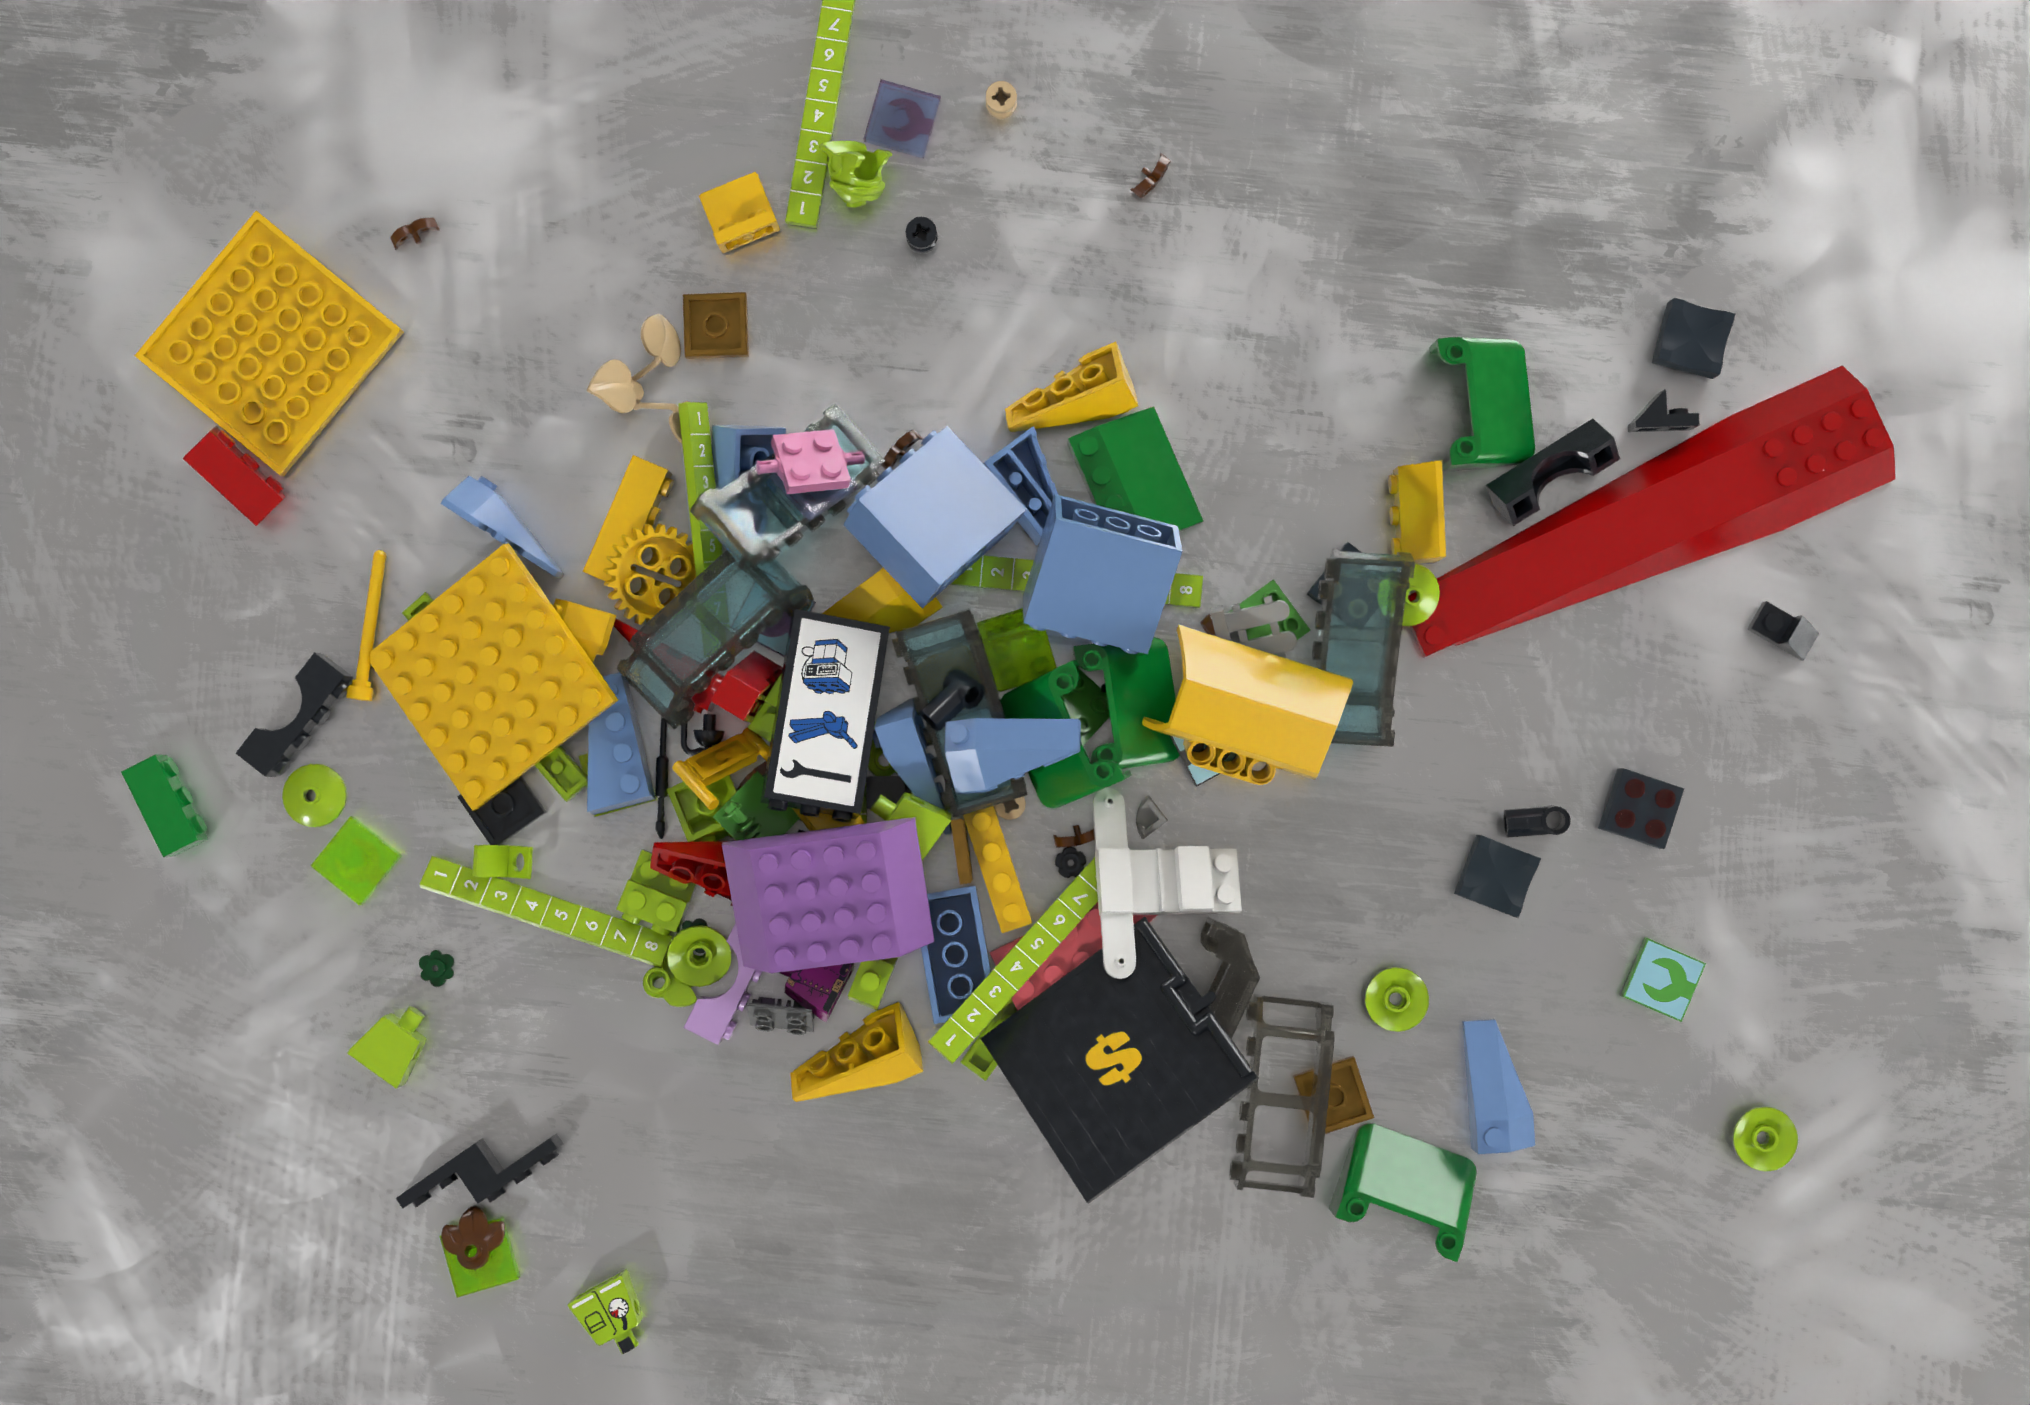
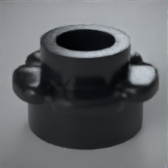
M1074 847L1064 848L1063 852L1059 853L1055 859V865L1059 868V874L1065 878L1077 877L1083 871L1086 864L1084 853L1078 852ZM1069 860L1074 861L1072 866L1068 865Z

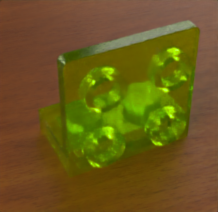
M1023 608L977 622L999 692L1021 686L1057 668L1046 630H1035L1028 624H1025Z

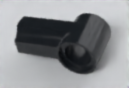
M960 669L951 671L945 677L942 686L943 690L919 711L922 718L937 732L945 727V722L951 721L964 708H975L984 697V686Z
M1554 805L1504 810L1503 817L1507 838L1546 834L1559 835L1568 830L1571 822L1569 813L1564 808ZM1557 811L1560 814L1561 823L1558 827L1551 829L1546 823V817L1549 813Z

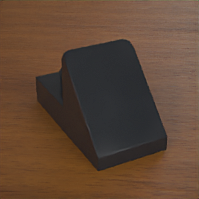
M1664 389L1628 425V432L1692 430L1700 426L1699 413H1688V408L1670 409L1669 414H1667L1666 389Z
M1767 601L1762 602L1747 628L1749 631L1801 661H1804L1819 635V632L1804 616L1793 617Z

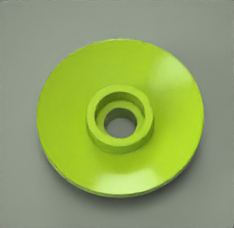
M1410 562L1391 568L1381 579L1377 592L1378 604L1384 616L1391 622L1402 626H1413L1427 620L1435 611L1440 596L1439 585L1434 574L1423 565ZM1415 590L1417 593L1416 599L1409 601V592Z
M308 764L296 769L286 780L282 793L283 804L289 816L297 823L308 827H320L333 822L343 811L347 798L346 787L341 776L332 768L321 764ZM311 789L316 793V797L312 802L306 797L307 792Z
M707 926L689 927L679 932L672 939L667 951L668 966L672 974L682 983L695 987L708 986L719 981L727 973L731 964V948L727 939L719 931ZM697 948H702L705 950V953L697 956L693 951Z
M1399 967L1388 968L1375 975L1368 984L1365 993V1005L1371 1019L1380 1027L1395 1032L1406 1031L1418 1025L1426 1015L1429 1006V993L1423 980L1414 972ZM1393 993L1400 994L1401 999L1397 1004L1390 1002V996Z
M1757 1107L1746 1112L1738 1120L1733 1132V1144L1739 1158L1749 1167L1759 1171H1774L1785 1166L1794 1156L1798 1145V1134L1792 1120L1782 1111L1772 1107ZM1760 1132H1765L1766 1140L1759 1143L1757 1135Z

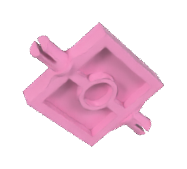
M834 429L773 435L771 440L775 455L774 460L756 461V471L758 475L776 472L783 481L787 494L849 488L851 482L847 465L864 464L865 458L863 451L845 453L839 445Z

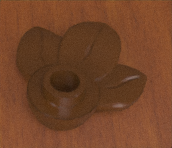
M476 1205L471 1206L463 1213L459 1220V1226L445 1225L442 1229V1242L445 1249L449 1253L457 1255L459 1263L468 1270H476L483 1267L489 1259L490 1252L499 1247L505 1237V1223L497 1221L488 1224L485 1213ZM477 1248L475 1256L468 1257L469 1251Z

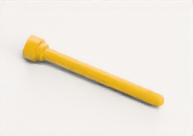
M377 550L373 554L355 680L352 679L351 685L347 688L346 698L372 701L374 689L371 688V682L368 680L371 666L370 651L373 650L386 562V553L383 550Z

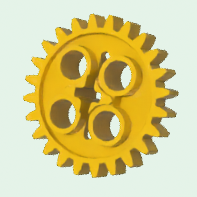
M649 524L644 525V533L638 528H632L634 538L631 539L626 535H622L621 538L625 545L622 547L613 544L612 547L618 554L616 557H606L608 561L613 563V567L603 570V572L612 575V579L604 582V585L614 588L607 596L612 600L619 599L614 608L619 611L625 609L623 617L631 619L635 615L634 623L642 625L646 619V624L649 627L654 628L657 620L661 626L667 627L668 617L673 622L678 623L679 612L689 616L690 613L687 606L689 604L693 606L699 605L693 598L695 594L698 595L693 542L686 543L688 534L681 532L677 536V528L670 526L666 531L663 524H657L655 532L652 525ZM650 547L653 553L652 558L649 562L643 563L641 554L644 549ZM679 558L681 568L676 574H672L670 565L674 559ZM635 564L680 581L681 585L676 587L631 570L630 566ZM639 577L642 583L641 588L636 593H632L630 583L634 578ZM668 588L670 598L667 602L661 604L659 594L663 589Z

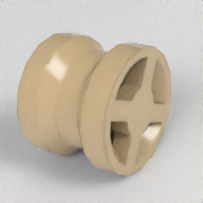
M997 81L988 87L986 91V107L991 116L997 119H1005L1015 112L1017 93L1010 83Z
M1012 788L1000 791L994 801L997 814L1008 820L1017 819L1021 816L1026 806L1022 793Z

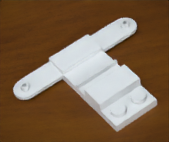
M1104 788L1096 793L1093 798V818L1103 964L1110 976L1123 979L1130 976L1136 966L1133 915L1240 913L1242 911L1237 849H1209V846H1178L1176 849L1161 850V848L1156 850H1130L1128 848L1123 796L1113 788Z

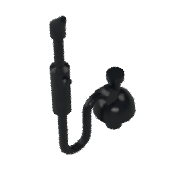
M670 708L662 715L660 755L656 758L655 796L658 797L655 830L660 839L664 837V798L668 796L667 719L672 714H676L681 718V748L686 754L694 756L722 741L725 731L715 730L716 714H703V730H693L696 742L705 748L699 747L693 750L687 746L688 721L685 713L681 709Z

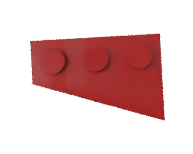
M216 426L182 459L257 526L285 498V495L281 492L284 487L271 475L266 477L258 469L260 465L249 454H243L235 446V441Z
M754 650L729 670L724 677L719 676L710 689V693L713 694L710 701L739 719L752 723L755 715L765 702L764 699L781 675L783 667Z

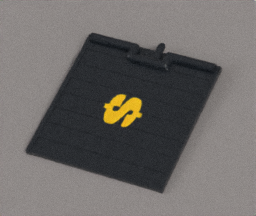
M1143 917L1134 924L1136 966L1130 976L1123 979L1110 976L1104 968L1103 950L1100 949L980 1038L1088 1204L1259 1079L1208 1005L1216 1000V994L1210 991L1203 997L1200 995L1146 917Z

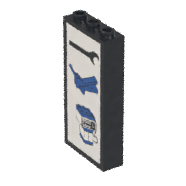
M794 610L790 621L760 802L768 804L767 808L776 811H787V807L800 809V814L810 817H819L820 813L832 815V820L839 822H851V819H857L861 814L889 626L805 610Z

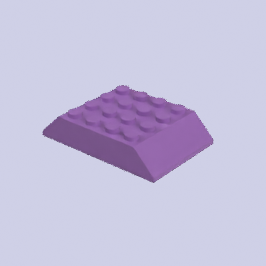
M915 817L722 843L744 967L768 973H778L901 957L934 942Z

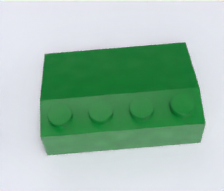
M1154 406L1098 425L1068 438L1067 445L1093 504L1176 525L1179 532L1204 522Z

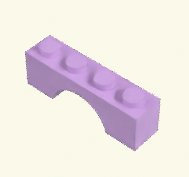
M736 923L727 939L738 960V975L733 986L722 995L713 997L701 996L698 998L684 1026L685 1029L717 1045L722 1042L723 1038L730 1039L737 1025L732 1020L737 1010L744 1011L751 997L747 990L751 982L757 983L763 971L743 966Z

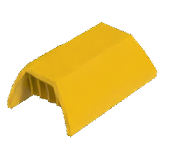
M1178 624L1176 631L1181 648L1183 680L1169 722L1164 723L1144 717L1142 720L1143 726L1183 739L1188 760L1193 765L1257 785H1264L1272 781L1276 772L1275 768L1315 780L1337 729L1353 685V680ZM1204 743L1207 745L1202 752L1192 751L1196 744ZM1233 752L1237 754L1232 761L1222 760L1223 756L1227 753ZM1257 762H1266L1263 769L1258 771L1252 770L1253 765Z

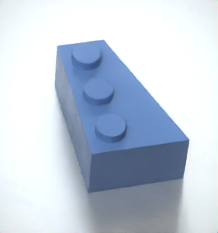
M1033 426L983 464L1027 509L1018 520V523L1037 546L1044 530L1054 494L1058 495L1054 482L1052 483L1046 466L1047 462L1044 454L1041 452L1036 438L1037 433Z

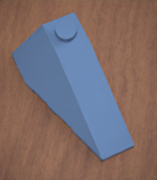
M712 425L714 474L728 556L757 555L767 521L765 515L769 497L774 498L776 488L773 487L774 480L770 477L773 473L757 474L756 461L774 460L775 455L771 445L772 436L786 434V428Z
M468 476L444 497L440 503L474 526L479 527L485 532L487 531L499 542L510 544L517 553L554 577L561 579L564 575L506 500L495 492L497 485L483 476H480L479 480Z
M916 698L909 699L877 718L873 732L874 744L876 748H882L887 761L916 797L950 812L941 782L935 783L934 778L937 777L934 755L926 753L925 750L927 749L926 737H928L919 712ZM951 822L943 831L945 835L952 833Z
M975 718L945 722V755L957 795L989 792L998 788V784L1012 778L1015 780L1019 779L1030 770L1042 765L1044 767L1080 752L1081 721L1079 719Z
M1496 1020L1463 1021L1471 1149L1477 1154L1514 1152L1535 1146L1533 1112Z

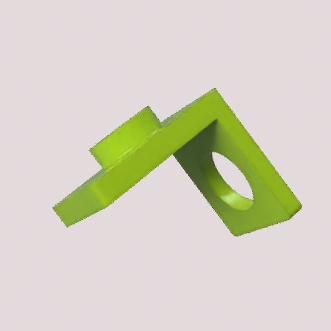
M474 845L472 876L531 879L533 847ZM520 853L524 857V866L521 871L518 870L516 860Z

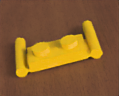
M747 727L741 734H737L687 758L684 762L681 760L675 762L672 769L709 810H713L719 805V800L706 786L756 762L758 755H761L767 761L770 746L758 734Z

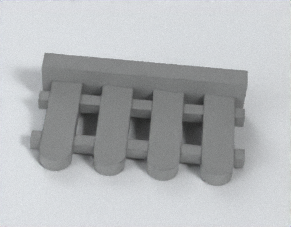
M1272 596L1264 597V604L1241 609L1238 603L1231 605L1233 611L1227 613L1224 612L1223 605L1210 608L1217 637L1231 641L1230 633L1238 631L1240 642L1237 643L1274 655L1277 654V656L1286 658L1285 652L1293 650L1297 645V638L1293 632H1280L1278 621L1285 620L1290 613L1289 605L1283 600L1273 601ZM1270 623L1272 634L1248 640L1246 629Z

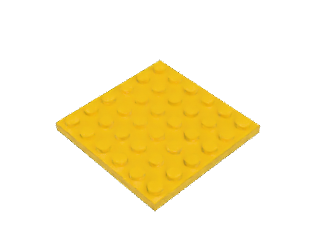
M255 211L134 356L277 474L284 477L404 331L262 214Z
M510 544L500 546L370 651V664L472 811L482 807L619 701Z

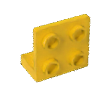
M756 172L699 195L722 254L780 231V227Z

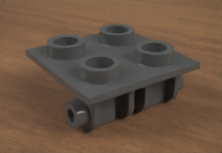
M759 997L758 1000L752 999V1003H747L750 1026H755L757 1030L769 1032L773 1031L774 1028L787 1029L788 1033L795 1035L814 1032L813 1019L815 1015L812 1014L811 1009H805L796 1001H794L793 1007H791V1000H787L786 1007L781 1006L782 999H778L777 1006H775V998Z

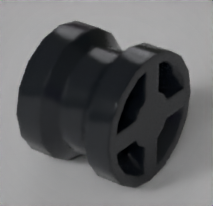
M921 216L912 219L908 223L905 232L909 247L917 253H928L933 250L938 240L936 226L933 221Z

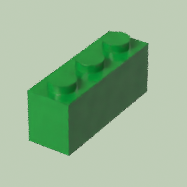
M155 754L121 771L163 857H175L208 840L205 833L207 826L203 818L199 814L196 815L191 805L193 803L192 795L185 786L181 785L177 777L179 769L172 758H168L167 755Z

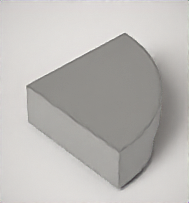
M1149 795L1140 804L1136 815L1137 830L1142 839H1145L1168 821Z

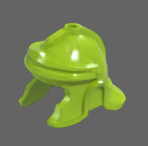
M830 141L821 144L819 148L829 157L827 164L831 178L830 187L836 191L847 207L865 206L867 201L876 200L882 195L885 183L881 180V169L887 164L889 157L892 156L890 151L877 149L874 152L867 151L864 143L857 141Z

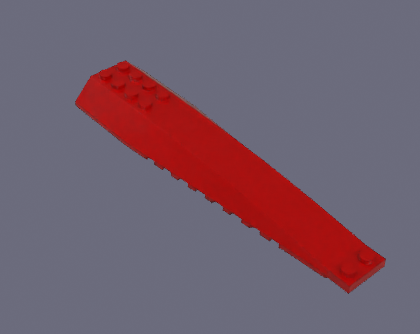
M1842 365L1719 421L1438 577L1437 582L1440 596L1435 611L1427 620L1410 626V629L1423 657H1426L1451 645L1457 646L1777 533L1895 480L1894 445L1868 389ZM1414 592L1408 595V600L1414 601L1417 593Z

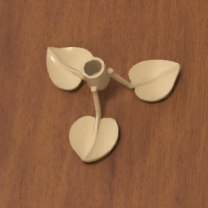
M658 313L648 317L643 322L640 332L643 346L650 355L654 356V360L632 377L629 368L622 361L616 359L607 361L594 374L587 392L597 396L612 410L619 413H628L632 409L638 410L641 408L669 409L673 411L669 416V425L675 437L682 444L679 407L672 403H644L640 401L643 398L644 391L637 380L658 366L660 361L667 367H673L681 355V344L675 328L663 315Z

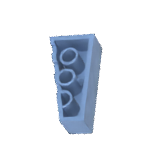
M621 672L603 677L619 701L589 723L587 812L593 815L656 799L628 679Z

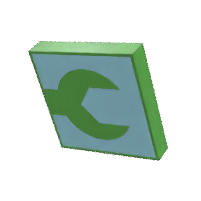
M1644 938L1620 996L1682 1022L1706 963L1651 939Z

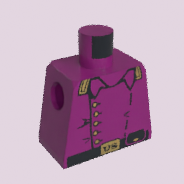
M854 963L778 973L789 977L785 984L784 993L805 1009H811L812 1014L827 1023L854 970Z

